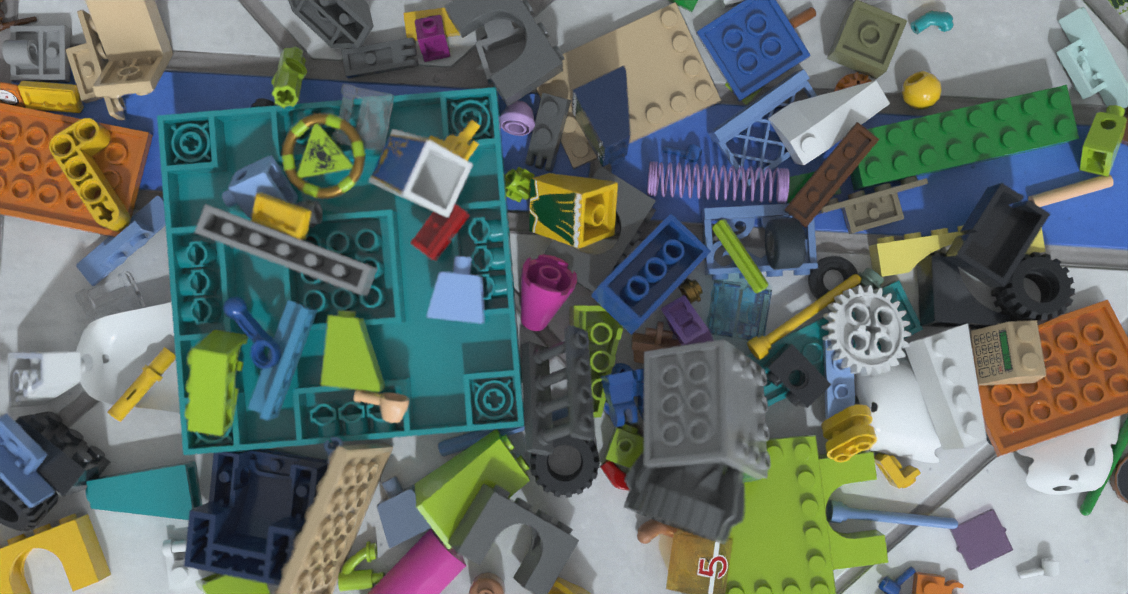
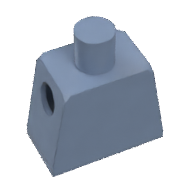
M397 476L381 483L388 497L377 504V510L389 548L432 528L416 508L415 484L402 489Z

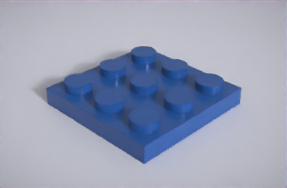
M745 0L696 32V35L739 102L811 56L776 0Z

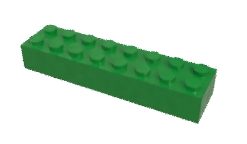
M1067 85L867 129L879 140L850 176L853 190L855 191L900 181L913 176H923L1057 146L1079 139Z

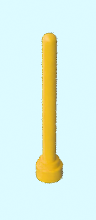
M857 274L850 276L765 337L763 335L753 337L746 342L751 353L758 360L769 354L768 351L772 349L771 345L823 310L828 304L833 303L835 296L843 295V291L852 289L860 284L861 277Z

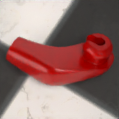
M606 460L603 462L600 468L612 486L629 491L625 480L627 473L619 469L612 461Z

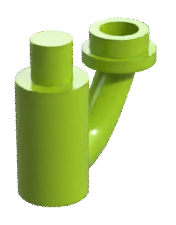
M367 541L365 548L355 553L345 562L338 575L340 592L373 589L374 584H377L385 576L384 572L374 573L373 569L354 570L365 558L367 562L377 559V543Z

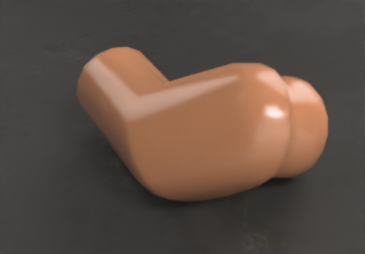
M650 519L639 527L637 539L643 544H648L659 534L674 538L677 528Z

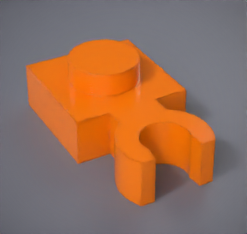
M915 572L912 594H952L954 588H963L964 585L957 580H948L945 583V577L942 575Z

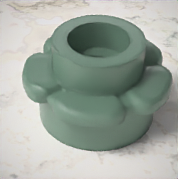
M866 268L862 273H858L861 277L859 284L861 287L871 285L873 290L881 288L880 286L884 282V279L870 268Z

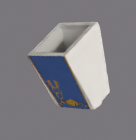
M392 129L368 182L445 217H449L473 164L428 139Z

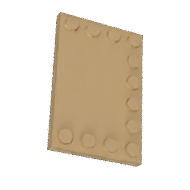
M676 2L564 53L565 60L562 61L563 71L536 88L540 98L542 93H547L571 100L561 144L573 170L598 159L572 113L573 90L623 65L627 73L631 133L629 144L721 101Z
M385 442L338 446L333 451L328 462L330 465L328 472L317 487L318 496L315 503L307 511L305 517L307 520L303 532L295 540L294 548L296 549L292 558L283 569L282 575L284 577L281 585L273 594H333L338 582L339 572H341L343 565L347 561L393 446Z

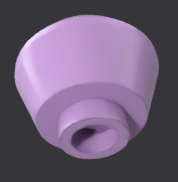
M516 101L508 107L506 106L500 115L501 128L509 134L524 136L533 131L535 127L533 111L523 101Z

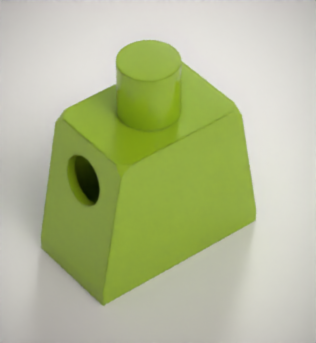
M1110 105L1105 113H1096L1083 145L1080 164L1081 171L1109 177L1124 136L1127 118L1123 116L1125 109L1121 106Z

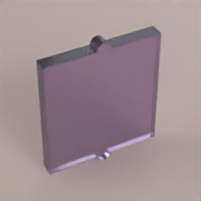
M994 509L987 510L958 524L955 529H950L958 546L956 550L962 554L969 570H973L1013 551L1005 533L1007 529L1001 525Z

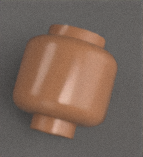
M482 573L475 577L471 583L469 594H505V584L496 574Z

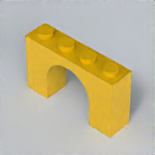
M76 513L59 519L60 525L52 528L49 523L34 529V535L28 538L23 533L8 539V545L0 547V594H31L24 575V564L28 554L34 548L46 549L59 558L73 592L110 576L109 567L89 515L86 514L77 518Z

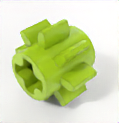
M518 167L517 170H509L505 174L507 197L519 203L522 199H529L531 178L535 175L521 167Z

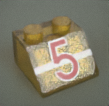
M678 529L673 533L666 589L686 594H726L733 539L728 538L724 545Z

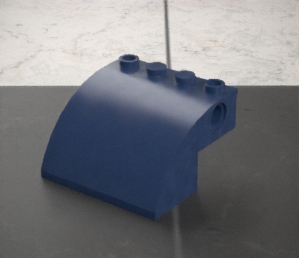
M270 449L214 453L209 502L189 511L184 567L280 586L284 577L282 575L283 569L292 558L296 549L294 548L295 540L303 532L307 520L305 517L307 511L315 503L318 496L317 487L328 472L329 465L327 460Z

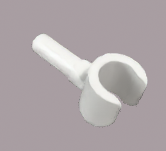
M1042 558V568L1020 571L1018 576L1020 579L1036 575L1056 577L1059 574V562L1053 558Z

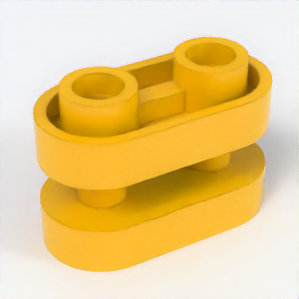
M849 406L822 422L823 437L828 439L825 443L828 458L836 462H845L850 460L853 455L872 448L877 442L875 428L869 425L873 419L868 406Z

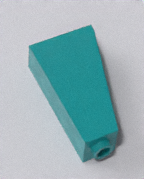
M195 461L107 475L86 481L85 493L87 500L90 502L91 509L189 520V511L202 505Z

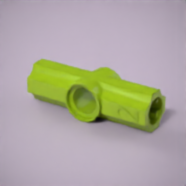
M296 46L284 48L280 55L277 72L271 80L275 104L283 108L296 105L299 100L302 80L307 74L305 67L306 59L303 56V51Z

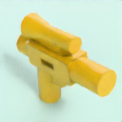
M470 120L458 137L450 135L443 141L430 136L428 140L468 162L470 156L479 145L474 140L470 145L468 144L480 125Z

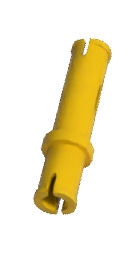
M164 347L148 366L144 365L142 368L143 372L107 413L121 422L155 382H160L163 379L162 374L176 360L175 354Z

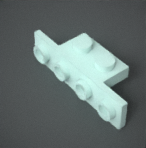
M1081 7L1058 20L1071 44L1056 53L1060 58L1061 65L1072 79L1075 90L1079 92L1082 99L1084 100L1099 92L1107 107L1110 105H1117L1122 108L1128 107V83L1086 9Z

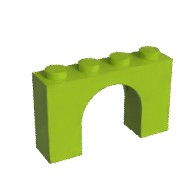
M870 450L861 451L845 462H836L828 458L827 454L819 455L825 509L830 495L840 486L849 483L877 480L874 453ZM827 521L833 570L889 563L886 540L883 533L877 529L841 533L833 530Z

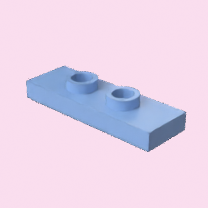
M823 340L824 377L831 384L825 391V419H828L845 408L855 405L854 374L850 372L851 366L842 369V359L833 361V357L836 354L835 350H826L831 345V341Z

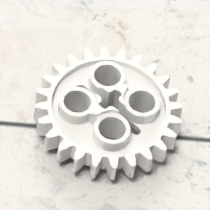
M860 285L843 291V295L834 297V303L828 304L827 307L832 313L823 315L829 321V324L823 325L822 329L829 331V335L824 336L823 340L831 341V345L826 350H835L836 354L833 357V361L842 359V369L851 366V374L860 372L861 376H868L870 374L872 376L880 375L881 372L891 371L890 366H898L897 358L906 356L901 348L910 346V344L904 341V337L911 336L910 332L904 331V327L908 326L910 322L902 321L901 317L906 314V311L898 312L897 307L900 302L891 303V293L882 296V288L873 290L871 285L863 288ZM852 311L856 314V321L852 317ZM878 314H879L880 317H881V320H882L881 323H880L879 320H878V317H877ZM851 338H853L856 343L855 348H853V346L851 345ZM877 341L881 344V351L877 347Z

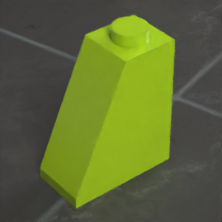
M338 310L337 316L329 315L321 385L378 392L384 390L385 383L364 319L355 318L356 312Z

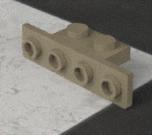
M917 176L900 180L901 185L891 188L890 183L874 187L875 193L865 195L863 190L847 195L849 200L838 202V198L830 199L817 215L842 208L849 234L903 220L904 215L897 193L926 185L928 180L927 178L918 180Z

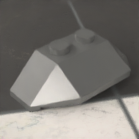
M288 0L292 12L331 48H360L374 27L369 4L365 0Z

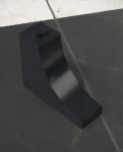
M931 253L928 255V258L918 262L920 326L953 328L968 323L969 329L977 330L1011 322L1010 315L990 310L969 292L962 280L958 266L945 259V253Z

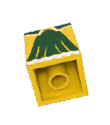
M553 173L531 178L529 231L579 249L615 235L618 182Z

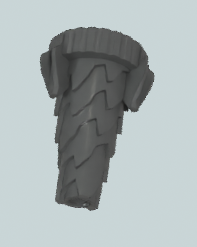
M643 451L626 474L625 480L629 487V493L624 508L724 545L729 538L732 527L743 522L745 516L743 472L722 461L649 468L644 465Z

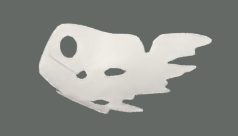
M1121 415L1017 450L1020 455L1034 459V462L1029 466V473L1026 477L1029 487L1051 495L1094 491L1100 488L1106 481L1112 466L1113 451L1111 444H1116L1118 440ZM1089 448L1094 449L1095 461L1093 466H1087L1084 460L1086 451ZM1071 475L1079 476V480H1069ZM1057 486L1072 487L1068 490H1053V488Z

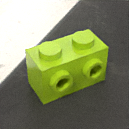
M626 423L622 427H615L604 455L605 459L631 468L644 451V435L637 433L638 428Z

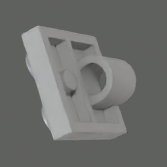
M65 25L10 26V40H5L2 46L3 57L6 63L10 65V80L16 83L21 81L70 82V63L65 50L70 48V28Z

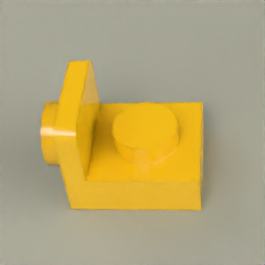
M879 452L874 456L876 465L889 484L898 489L911 486L916 481V477L921 474L918 468L911 465L902 469L900 462L893 455L889 456Z

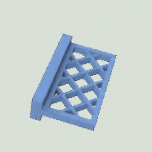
M804 69L795 71L708 133L712 141L717 143L730 165L734 166L736 174L739 167H743L745 159L758 161L757 168L760 166L764 176V172L768 167L772 170L790 157L788 151L784 152L785 146L782 141L768 140L771 125L768 118L772 116L773 109L777 106L785 107L794 102L795 94L801 89H804L808 98L817 96L808 82L809 76ZM787 99H789V103H788V104L783 103L784 101H786ZM767 114L766 120L760 119ZM753 123H765L763 139L749 136ZM745 130L744 135H739V133ZM734 137L743 139L741 155L731 153L725 143ZM748 140L762 142L759 158L745 156ZM767 144L780 146L778 157L773 161L764 159ZM735 157L740 158L739 164H738L737 160L735 159ZM763 162H764V163H769V164H767L765 167L762 168ZM740 172V176H739V178H740L741 181H742V172ZM758 172L757 180L760 178V172ZM751 177L748 178L747 187L751 185Z

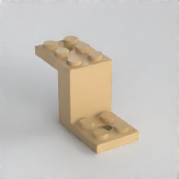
M85 0L109 61L92 86L96 97L108 96L109 98H118L124 94L136 93L137 95H147L153 92L173 56V51L155 0Z

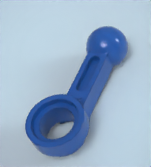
M231 297L227 299L223 306L225 315L235 320L254 343L250 350L253 363L262 369L275 366L281 357V348L278 343L273 341L274 338L269 336L247 310V304L242 298ZM265 346L269 347L272 352L271 360L265 356Z

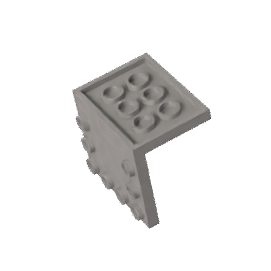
M726 340L644 352V465L650 468L722 461L756 479L768 478L767 469H770L771 461L766 448V441L769 440V429L767 424H765V413L768 412V402L764 396V386L767 384L765 370Z

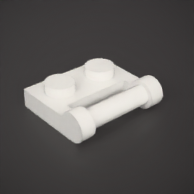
M168 539L163 541L162 551L166 558L169 590L196 587L195 581L213 574V572L184 567L185 558L178 559V552L186 550L187 540L175 541V539Z

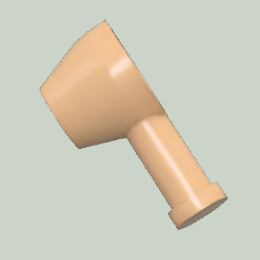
M356 389L354 395L355 402L362 401L379 405L383 420L388 422H400L409 405V398L397 393L379 394Z

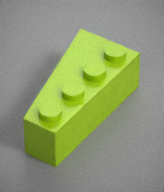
M569 306V325L588 332L594 418H601L606 401L601 376L611 375L623 326L602 306Z

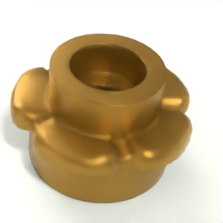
M686 278L684 283L679 285L682 296L685 295L690 304L695 301L700 302V295L703 294L701 286L695 279L691 281Z

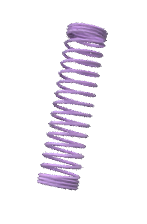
M657 161L649 162L647 195L651 197L657 195L660 173L661 193L665 197L670 171V194L673 198L679 170V196L682 198L688 169V197L692 198L697 170L698 199L701 197L706 170L707 200L710 197L714 171L715 199L718 200L722 172L724 171V200L726 201L730 176L733 171V200H736L740 172H742V201H745L749 172H751V201L753 202L757 175L760 172V202H763L764 185L767 172H769V202L771 203L776 172H778L777 202L778 204H785L787 202L789 191L788 168H780L779 170L777 167L772 176L771 169L768 167L763 176L762 169L759 166L754 176L753 169L750 166L745 176L744 168L741 166L736 177L735 168L732 165L727 178L726 167L723 165L718 178L717 167L714 164L709 179L708 166L705 164L700 180L699 165L696 164L691 182L690 165L687 163L682 183L681 164L678 163L673 185L672 163L670 162L667 167L664 186L663 163L660 162L658 168Z

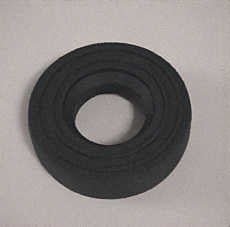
M825 257L817 261V269L810 270L808 285L811 293L818 300L830 291L823 283L824 275L829 270L839 271L843 276V281L854 274L858 275L855 266L843 257Z

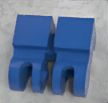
M644 368L601 376L613 425L615 427L624 425V410L630 424L638 422V410L644 421ZM633 396H637V399H638V409H637V406H636V404H635V402H634Z

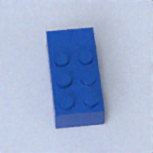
M670 213L597 287L591 297L632 334L711 251Z

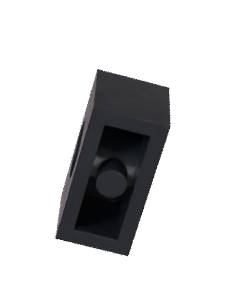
M785 344L763 366L768 371L766 374L768 380L776 387L781 385L787 391L785 397L796 407L800 404L808 408L831 386L829 381L793 344ZM793 370H798L800 380L797 384L792 385L789 381V375Z

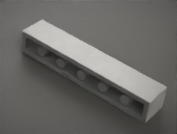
M205 205L195 233L361 295H368L378 269Z

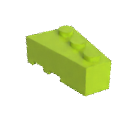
M213 330L195 347L191 348L188 354V365H191V374L186 385V390L190 394L189 403L185 410L189 431L223 436L232 426L239 388H235L236 370L242 371L244 362L238 361L241 345L247 344V335Z

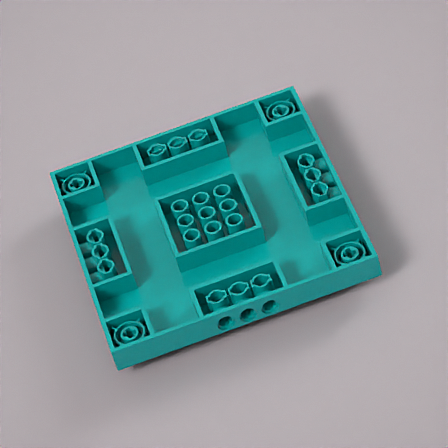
M496 87L301 103L285 108L277 105L157 115L183 455L324 444L326 440L332 443L331 437H338L342 442L524 427L523 387L499 99ZM325 113L341 117L356 129L363 141L365 164L362 174L352 188L337 197L315 198L304 194L292 184L284 171L282 149L285 138L295 124L310 115ZM470 120H473L480 127L468 145L473 140L479 145L468 160L473 165L455 202L457 206L466 211L470 216L439 259L434 261L410 243L433 211L368 181L392 129L424 139L434 136L445 141L450 135L458 137ZM319 124L352 164H354L352 144L348 136L340 129L326 124ZM313 126L298 137L295 143L293 156L297 172L299 171ZM272 155L298 195L296 203L311 199L312 201H318L321 205L323 213L321 224H316L314 228L308 227L306 239L302 240L378 268L368 295L355 293L195 233L205 205L251 221V218L246 216L239 205L227 207L222 195L224 191L229 190L228 187L232 178L238 170ZM352 169L302 179L318 187L328 188L341 182L349 175ZM455 256L472 258L470 275L483 278L485 323L427 317L438 275L440 272L453 273ZM231 297L242 298L247 304V310L272 338L276 334L288 300L318 310L277 418L268 421L260 418L261 413L248 409L262 368L257 367L251 359L250 350L254 343L248 337L247 344H242L240 347L238 361L244 363L242 371L236 370L235 388H239L232 426L223 436L188 430V419L185 418V410L189 403L190 394L186 390V385L191 374V365H188V354L191 348L195 347L213 330L246 335L235 320L225 315L223 306L227 299ZM338 310L356 312L355 318L364 319L385 383L384 390L370 392L379 394L397 393L407 396L409 398V405L400 422L383 420L379 405L362 401L355 402L354 395L356 389L321 385L329 315L337 316ZM265 346V349H264V353H265V356H266V357H267L268 352H269V350H270V348L267 347V346Z

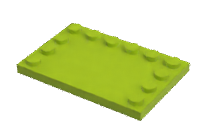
M816 434L769 438L766 441V448L771 461L770 469H767L768 478L756 479L743 472L745 516L743 522L732 527L726 544H719L718 555L724 556L728 562L727 571L721 578L723 594H836ZM719 562L720 571L722 570L721 562Z

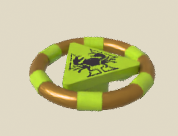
M321 113L305 117L291 128L283 144L282 161L284 171L289 180L301 192L315 198H333L346 193L356 184L364 168L365 150L360 135L349 122L333 114ZM319 124H326L340 129L348 136L352 144L354 164H352ZM313 126L299 171L297 172L293 156L295 143L298 137ZM352 169L349 175L333 187L321 188L302 179Z

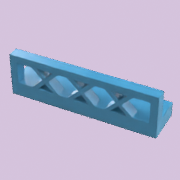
M291 300L287 301L273 339L281 348L280 360L275 366L262 369L248 409L261 413L260 418L269 421L279 416L318 310ZM269 350L267 358L270 360L272 358L271 350Z

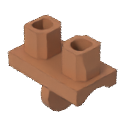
M658 321L656 329L646 327L645 334L635 332L632 334L634 362L644 364V352L679 347L681 344L678 339L672 338L673 331L663 330L664 322Z

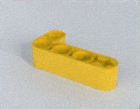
M83 118L51 139L49 143L50 152L95 221L99 225L115 232L123 231L130 224V214L92 157L109 144L110 133L95 120ZM96 130L95 135L89 139L90 133ZM72 145L71 150L65 154L66 148ZM86 167L85 174L80 176V171ZM101 189L100 196L94 199L96 191Z

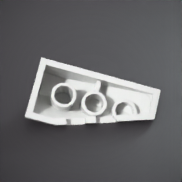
M874 80L792 102L770 116L768 120L795 164L805 165L842 140L856 122L862 125L890 103L878 82Z

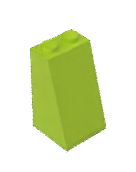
M497 429L415 483L416 508L448 549L452 548L448 544L450 538L483 484L494 488L495 485L502 487L510 492L508 496L510 498L530 481L527 470L530 469L528 463L522 455L516 456L513 452L515 446L507 434L502 436Z

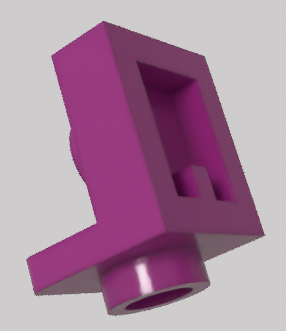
M435 15L416 19L417 40L424 62L451 57L442 16Z

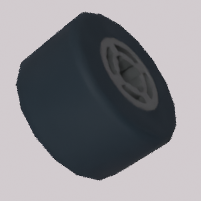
M796 218L772 219L766 225L765 252L767 261L772 269L798 268L804 262L805 236L803 227Z

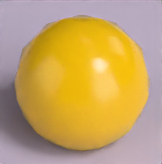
M920 71L914 73L903 83V100L911 108L917 110L928 109L940 99L941 83L935 75L929 72Z

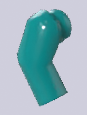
M931 10L910 23V26L915 34L921 33L931 25L938 26L940 31L947 32L954 26L953 16L949 12Z

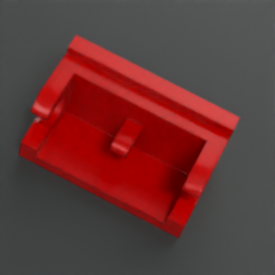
M454 204L449 217L433 211L410 243L432 260L437 261L470 215L456 204Z

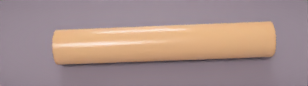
M1111 175L1109 177L1098 176L1029 196L1028 200L1039 207L1112 187L1113 178Z

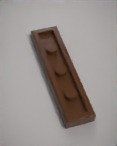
M856 122L784 211L792 218L798 219L801 225L806 228L878 142L879 138Z

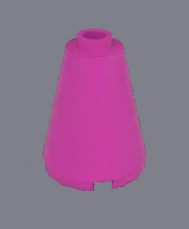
M545 254L538 255V258L530 260L531 257L528 258L521 270L520 320L523 326L531 331H541L546 328L575 289L577 283V274L575 271L572 273L568 269L569 264L555 256Z

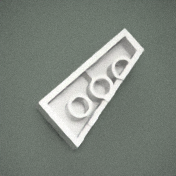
M968 323L909 342L910 346L906 347L905 350L942 449L965 448L986 440Z
M38 351L8 353L9 408L46 405L81 382V375L85 372V361L81 357V352Z

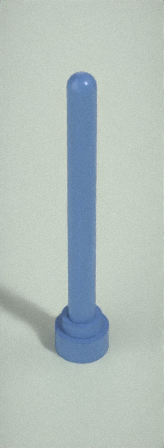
M829 500L826 507V517L830 523H841L847 519L947 529H955L958 526V521L955 518L848 508L841 501Z

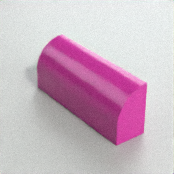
M430 528L368 594H440L466 567L464 558L453 548L448 549L436 532Z

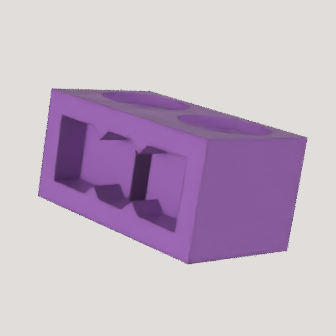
M685 295L661 308L670 329L681 346L714 341L709 329Z

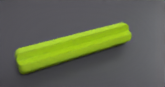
M722 219L715 223L712 227L714 233L753 291L759 293L765 290L769 285L728 222Z

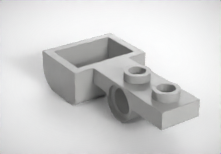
M496 19L484 24L483 26L488 38L475 42L488 84H492L490 76L515 61L522 54L526 46L527 37L521 27L514 29L512 22L506 19Z

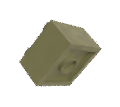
M855 0L846 10L827 59L877 79L887 71L908 20L862 1Z

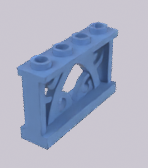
M788 204L704 208L701 211L703 244L711 251L704 259L705 275H712V280L729 279L728 274H739V279H745L733 259L727 266H722L716 262L714 254L722 246V243L717 241L713 244L711 221L718 222L725 219L734 232L738 231L735 223L738 221L743 222L745 230L736 235L740 240L752 231L755 219H761L762 226L765 229L767 223L772 219L792 218L784 211ZM814 219L806 228L804 227L805 258L802 266L798 268L774 270L770 267L766 255L759 258L746 249L759 270L766 272V277L783 276V271H793L794 276L810 275L811 269L818 268ZM727 250L723 252L722 257L729 255Z

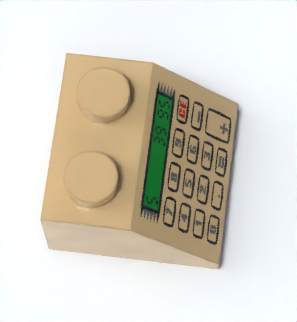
M1037 320L1005 322L969 332L978 386L1035 383L1046 376Z

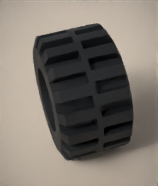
M1033 252L1029 255L1026 253L1007 284L1002 287H995L991 291V297H996V301L993 303L995 307L999 306L1002 309L999 313L1010 315L1011 322L1037 320L1038 325L1046 323L1064 314L1067 311L1066 307L1071 306L1073 299L1070 297L1075 295V289L1071 288L1074 280L1073 277L1069 278L1067 275L1070 271L1067 267L1062 268L1060 266L1061 261L1057 258L1051 260V255L1045 253L1040 256L1039 252ZM1024 278L1032 280L1038 286L1041 293L1040 302L1031 299L1027 295L1023 285Z
M570 434L553 440L554 448L560 445H569L576 448L580 453L581 465L576 472L570 475L555 473L549 466V455L531 453V473L535 477V482L538 486L541 485L546 493H554L555 497L566 495V498H569L575 493L577 495L582 494L586 487L590 488L592 481L598 475L600 461L594 440L588 441L572 437Z
M0 478V523L18 531L33 530L57 504L59 497L56 490L50 497L33 507H29Z

